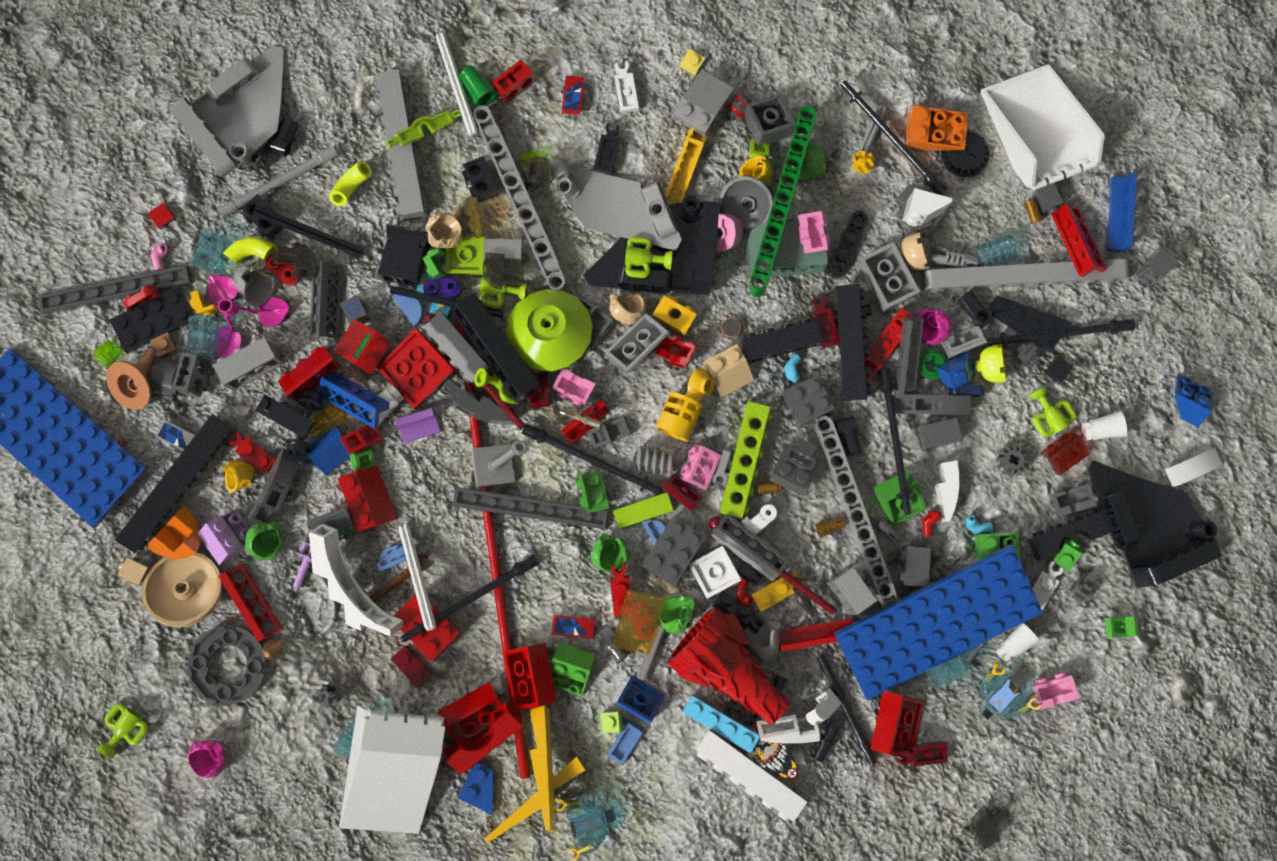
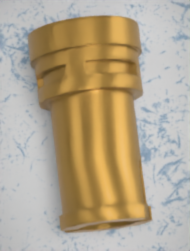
M839 516L827 522L816 523V530L820 538L829 535L830 532L846 528L845 521H842L844 518Z

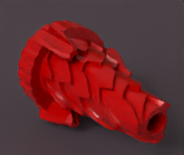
M715 607L710 609L679 642L669 656L667 664L684 680L705 687L712 686L720 694L724 693L733 701L741 703L753 715L757 713L769 725H774L776 720L790 706V700L767 680L769 677L762 672L759 664L749 656V652L743 647L749 643V640L735 615L732 613L724 614Z

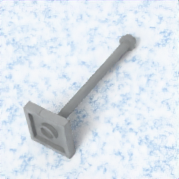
M516 440L512 443L511 448L510 444L472 448L476 488L515 483L511 458L515 455L521 456L526 452L527 446L525 442Z

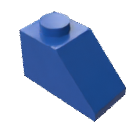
M969 351L937 367L942 385L953 389L970 381L976 369Z

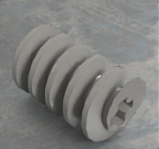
M640 445L635 452L632 469L636 464L638 470L645 466L646 472L652 467L653 474H656L658 469H660V475L663 476L667 471L669 477L673 464L672 453L670 452L665 457V451L658 455L657 449H655L651 454L649 447L643 452Z

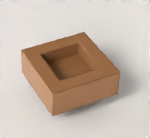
M168 332L150 340L158 358L177 351L173 339Z

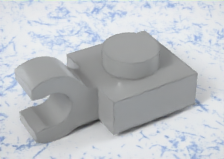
M723 450L716 474L712 479L713 483L716 482L717 477H722V486L726 485L727 476L725 475L726 468L730 469L733 460L730 457L731 452Z

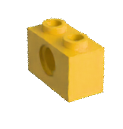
M663 296L652 314V318L685 337L696 319L697 314L694 313L695 310L687 305L683 307L678 304L679 301L672 296ZM678 311L681 316L674 319L670 316V313Z

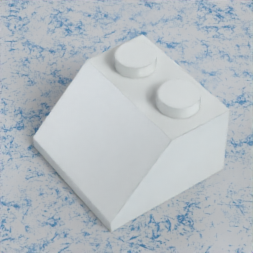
M915 188L907 200L902 221L907 222L910 226H921L944 213L953 198Z

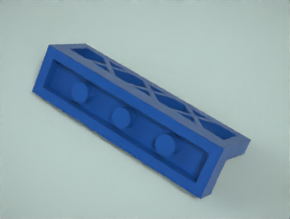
M1131 173L1127 177L1113 176L1111 178L1107 251L1126 252L1133 245L1137 173Z
M336 371L321 376L319 394L323 399L370 427H378L379 414L389 409L390 402ZM327 387L329 388L332 396L326 393ZM339 394L343 397L346 404L341 401ZM353 403L357 405L360 412L355 409ZM366 411L372 413V419L369 418Z

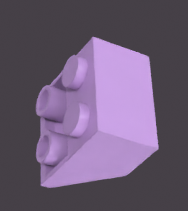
M235 509L207 522L198 532V535L220 565L246 550V533L250 527L239 511Z

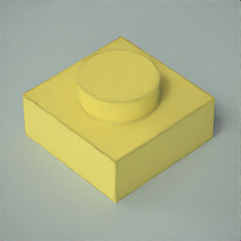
M689 49L680 63V67L696 76L705 62V57Z

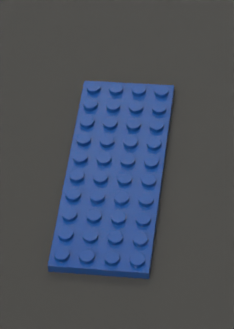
M9 348L0 358V445L92 528H96L148 469L13 349Z
M1010 544L834 632V635L866 700H869L883 693V691L902 684L1042 614L1043 611L1015 548Z

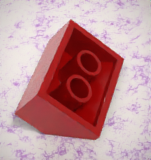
M325 346L317 347L307 359L300 360L292 371L289 370L283 373L278 383L284 393L297 402L302 397L304 391H311L320 384L321 376L336 371L341 365Z
M378 466L357 470L337 478L358 533L363 534L398 520Z
M488 682L439 710L438 714L444 717L443 726H445V730L453 741L457 738L473 740L486 734L491 726L490 713L503 702L492 684Z
M883 691L870 749L904 758V755L897 753V750L905 749L909 751V745H915L925 701Z

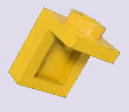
M198 290L190 292L192 297L190 299L191 307L193 310H196L199 316L211 318L215 316V313L220 312L214 304L207 306L203 294Z

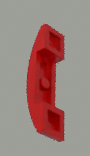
M903 308L898 311L871 347L869 357H865L866 365L870 366V376H867L870 381L900 342L903 316L914 317Z

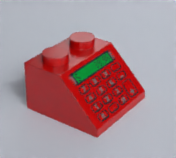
M353 320L334 352L363 371L372 374L392 341L362 323Z

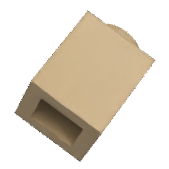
M126 558L119 566L118 576L136 585L143 586L144 579L152 567L134 558Z

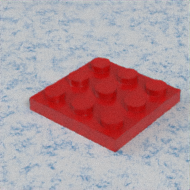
M414 328L376 367L413 409H417L456 370L418 328Z

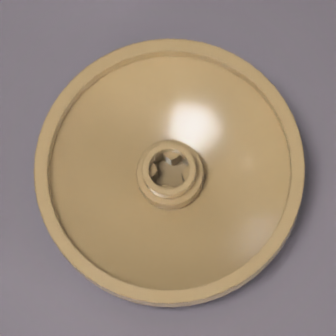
M197 552L184 559L162 558L149 570L144 579L142 601L145 609L157 622L169 627H187L204 620L214 611L222 595L223 583L218 577L221 574L212 560Z

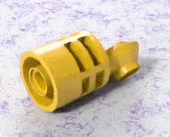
M697 368L692 373L686 395L676 392L669 393L655 426L657 430L685 442L689 441L703 408L701 400L705 394H710L714 389V380L710 378L704 368Z

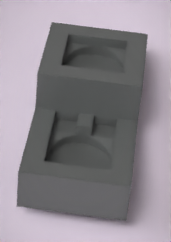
M624 416L610 423L603 424L601 429L594 428L587 431L594 449L632 435L627 419Z

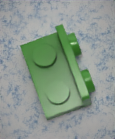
M581 471L578 472L579 478L575 479L577 490H581L583 495L579 496L581 508L585 507L587 514L609 509L601 471L582 475Z

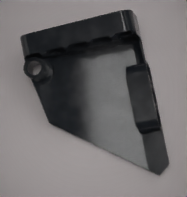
M688 196L682 203L669 204L682 237V242L677 251L652 245L650 253L652 255L664 256L668 251H672L671 270L665 268L663 263L651 262L649 264L650 274L647 278L628 276L625 271V256L629 239L621 237L583 274V277L590 286L668 294L674 291L710 296L720 202L700 201L696 196ZM662 206L656 209V214L661 213ZM633 244L636 248L645 249L646 245ZM633 266L631 270L645 271L643 266Z
M1095 460L1091 462L1088 469L1089 476L1114 544L1118 549L1122 550L1135 588L1162 584L1223 556L1217 539H1214L1217 535L1216 524L1212 521H1203L1183 490L1125 473Z

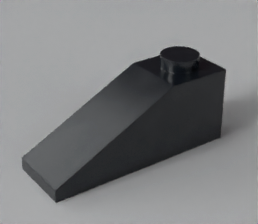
M267 395L263 396L255 410L304 439L307 438L316 423Z

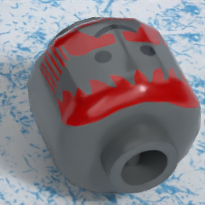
M735 94L725 104V115L730 121L742 122L745 119L746 105L752 103V101L745 94Z

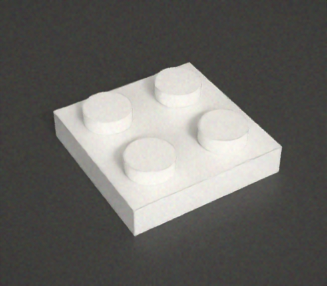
M723 546L689 564L707 599L742 581Z

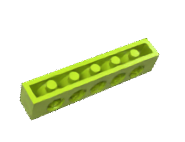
M749 401L746 404L719 511L720 515L725 516L728 514L732 518L742 520L743 516L747 517L749 505H746L748 497H752L754 489L751 486L752 479L757 477L759 468L755 466L757 460H761L763 449H760L761 442H765L768 432L765 431L766 423L770 424L772 413L769 412V406ZM758 420L761 426L758 429H754L751 427L750 422ZM753 438L756 441V446L748 447L746 439ZM744 456L749 457L751 465H743L741 458ZM744 475L747 478L746 484H739L736 480L737 476ZM735 493L740 494L742 502H733L732 495Z

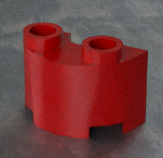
M675 334L673 336L668 335L661 341L655 354L660 358L663 357L669 360L670 364L684 369V367H688L699 345L690 340L682 342L683 338Z

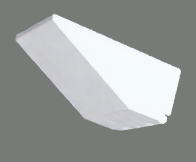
M1049 64L981 89V95L1011 164L1027 188L1031 187L1033 190H1037L1047 186V183L1052 184L1063 180L1064 176L1068 178L1081 173L1082 170L1087 171L1095 168L1097 163L1101 162L1104 133Z
M357 706L339 828L419 834L441 758L445 726H443L444 717L431 713V716H427L426 724H424V716L408 714L406 722H404V714L388 712L386 720H384V712L369 711L363 706Z

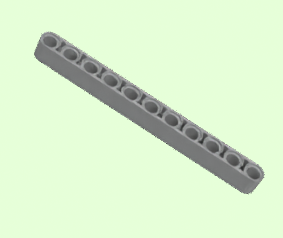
M1128 259L1103 260L1107 267L1106 271L1093 270L1085 277L1078 275L1073 262L932 269L924 271L923 274L925 291L936 292L1125 281L1130 279V268Z
M822 416L816 421L814 430L870 583L876 593L877 602L880 609H882L889 603H894L899 599L835 425L830 417ZM821 421L826 422L828 430L820 429L819 423ZM827 439L834 441V448L831 449L826 446ZM834 457L841 459L842 464L840 467L833 464L832 460ZM840 475H845L848 478L847 485L840 483ZM847 493L854 495V503L847 502ZM854 511H858L861 514L862 518L860 521L853 519ZM861 529L868 532L866 540L861 539L859 536ZM869 547L875 551L873 558H869L866 555V550ZM875 566H879L882 570L879 577L873 574ZM883 584L888 587L886 595L880 593V586Z

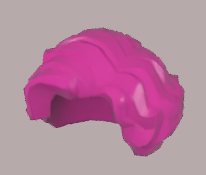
M925 308L917 312L916 317L924 319L921 342L936 345L944 342L949 337L952 328L951 321L941 309L932 310Z
M217 740L195 741L188 753L191 769L199 777H217L222 773L226 764L224 757L225 748Z

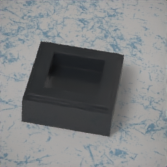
M1055 357L1044 374L1058 384H1061L1072 368Z

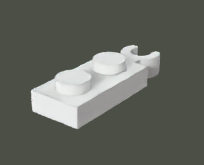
M625 61V68L620 69L618 63H615V71L619 74L615 75L614 79L620 112L638 111L639 105L633 73H628L629 64Z
M1053 561L1048 563L1047 573L1041 571L1032 585L1042 610L1060 582L1055 577L1063 572V567H1059L1056 572L1053 571L1052 567L1055 563Z

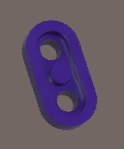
M456 278L432 279L424 284L423 291L426 294L444 298H455L461 294L462 286ZM454 284L455 288L453 290H449V285ZM431 286L436 287V290L433 292H431L429 289Z

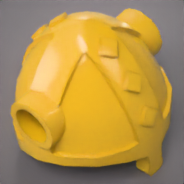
M764 156L749 159L741 166L739 171L740 177H755L765 184L773 178L772 166Z
M230 460L226 466L222 467L223 471H225V484L229 492L233 493L241 488L250 486L255 472L251 464L241 462L240 460Z

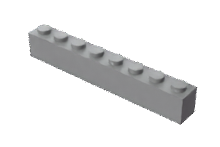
M399 69L376 73L377 80H374L376 91L380 92V97L377 98L380 109H383L381 122L383 126H386V133H384L385 143L386 140L394 138L396 132L410 127ZM413 142L402 147L397 144L389 148L390 150H387L389 162L392 161L393 168H390L391 178L395 179L396 186H393L395 197H398L399 204H396L397 213L404 220L425 217L426 212Z

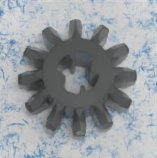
M1015 444L1011 445L1010 448L1006 445L1003 447L1004 451L999 450L997 452L1000 457L995 458V461L1000 462V464L996 467L997 469L1003 468L1001 474L1005 475L1008 472L1009 477H1013L1014 474L1020 476L1021 471L1027 470L1025 465L1029 464L1030 461L1024 460L1028 453L1022 454V447L1016 449ZM1014 458L1015 462L1010 463L1009 460Z

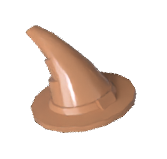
M148 347L144 357L136 365L131 362L118 361L114 362L107 370V386L112 396L118 403L128 409H143L150 402L152 394L149 377L155 355L153 348Z

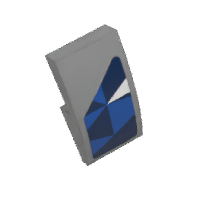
M166 420L163 421L155 435L156 438L182 451L195 436Z

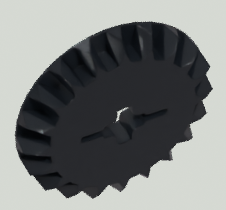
M971 130L966 133L965 149L963 150L968 149L970 156L964 157L961 150L941 151L944 166L952 174L959 177H972L979 174L985 169L990 159L988 143L985 142L984 137Z

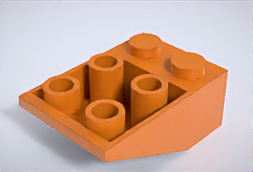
M913 105L907 115L904 144L908 149L919 151L964 150L968 113Z

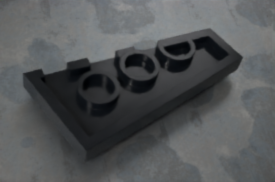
M998 295L988 306V309L992 312V317L1050 353L1072 324L1068 320Z

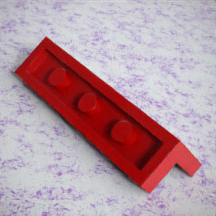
M1065 203L1058 211L1051 215L1078 275L1085 277L1093 270L1106 271L1107 267L1079 207Z
M243 563L229 572L225 571L218 575L258 642H264L283 630ZM240 570L245 575L243 584L236 582L232 576ZM246 587L253 588L255 592L253 600L246 599L244 596ZM256 603L264 606L263 616L255 614L254 608ZM265 620L273 621L276 629L267 633L264 629Z
M853 618L780 631L779 651L838 642L834 632L854 623Z

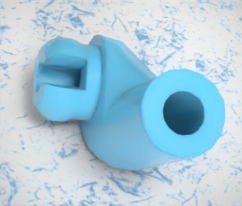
M795 353L784 367L787 379L792 382H797L800 379L796 366L801 357Z
M969 515L965 519L966 527L974 534L993 532L991 522L981 524L975 519L974 515Z

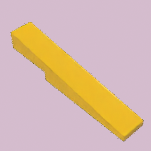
M692 129L689 130L665 193L668 204L683 202L709 133L704 137Z
M544 705L530 709L537 749L530 750L545 830L552 833L556 831L551 725L550 709Z
M578 755L553 776L554 790L585 771L586 768ZM538 790L485 837L487 843L541 809Z

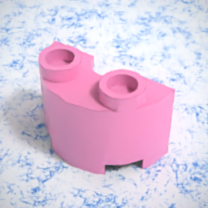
M822 211L798 215L800 223L798 232L801 245L803 244V252L811 253L828 250L827 246H830V239L828 234H824V227L827 226L826 216L822 215Z
M719 214L718 228L722 229L723 236L717 239V252L737 248L743 236L741 220L731 214Z
M562 369L552 389L557 392L555 396L562 400L568 398L573 401V405L582 408L587 403L596 384L580 378L568 370Z
M1061 672L1055 674V678L1047 680L1046 677L1035 680L1036 685L1033 687L1038 696V702H1042L1041 710L1060 703L1080 699L1072 675Z

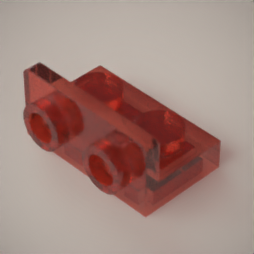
M1069 432L1063 434L1056 442L1049 444L1041 452V455L1048 459L1055 474L1060 476L1090 455L1082 437Z

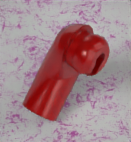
M932 510L922 519L923 536H933L932 525L942 519L940 511Z
M741 579L742 581L738 582L736 597L742 605L750 607L754 604V599L746 591L749 581Z

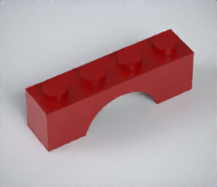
M503 702L490 713L491 726L482 737L473 740L457 738L443 749L445 761L460 775L466 770H470L475 763L485 758L489 752L502 745L507 738L516 734L523 727L520 716L506 702Z

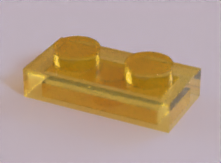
M466 197L468 205L464 207L467 217H471V220L468 221L470 231L475 232L476 238L484 237L474 197Z
M332 405L310 419L316 422L310 434L315 439L348 418L342 409Z

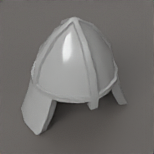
M245 266L239 268L232 276L233 283L238 292L251 306H260L266 303L275 290V277L262 273L254 267Z
M764 621L765 623L757 634L753 633L748 626L743 628L749 640V648L753 654L764 664L770 665L776 659L779 652L781 623L778 621Z

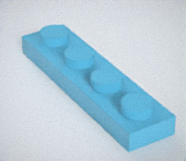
M695 694L691 695L683 710V713L749 753L753 751L760 738L758 732Z

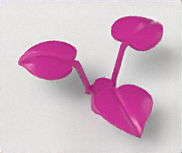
M211 274L208 285L210 301L218 307L220 312L225 314L224 318L230 327V330L222 327L213 333L211 338L213 358L218 360L223 356H230L234 354L237 348L241 347L242 336L238 332H233L234 327L230 320V317L236 316L239 310L260 315L259 321L266 327H276L289 312V305L280 298L271 297L266 303L259 306L260 311L242 307L232 301L238 295L233 279Z

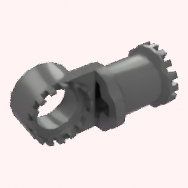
M605 624L598 631L611 644L605 651L613 656L616 660L615 663L618 665L630 652H626L620 645L618 636Z

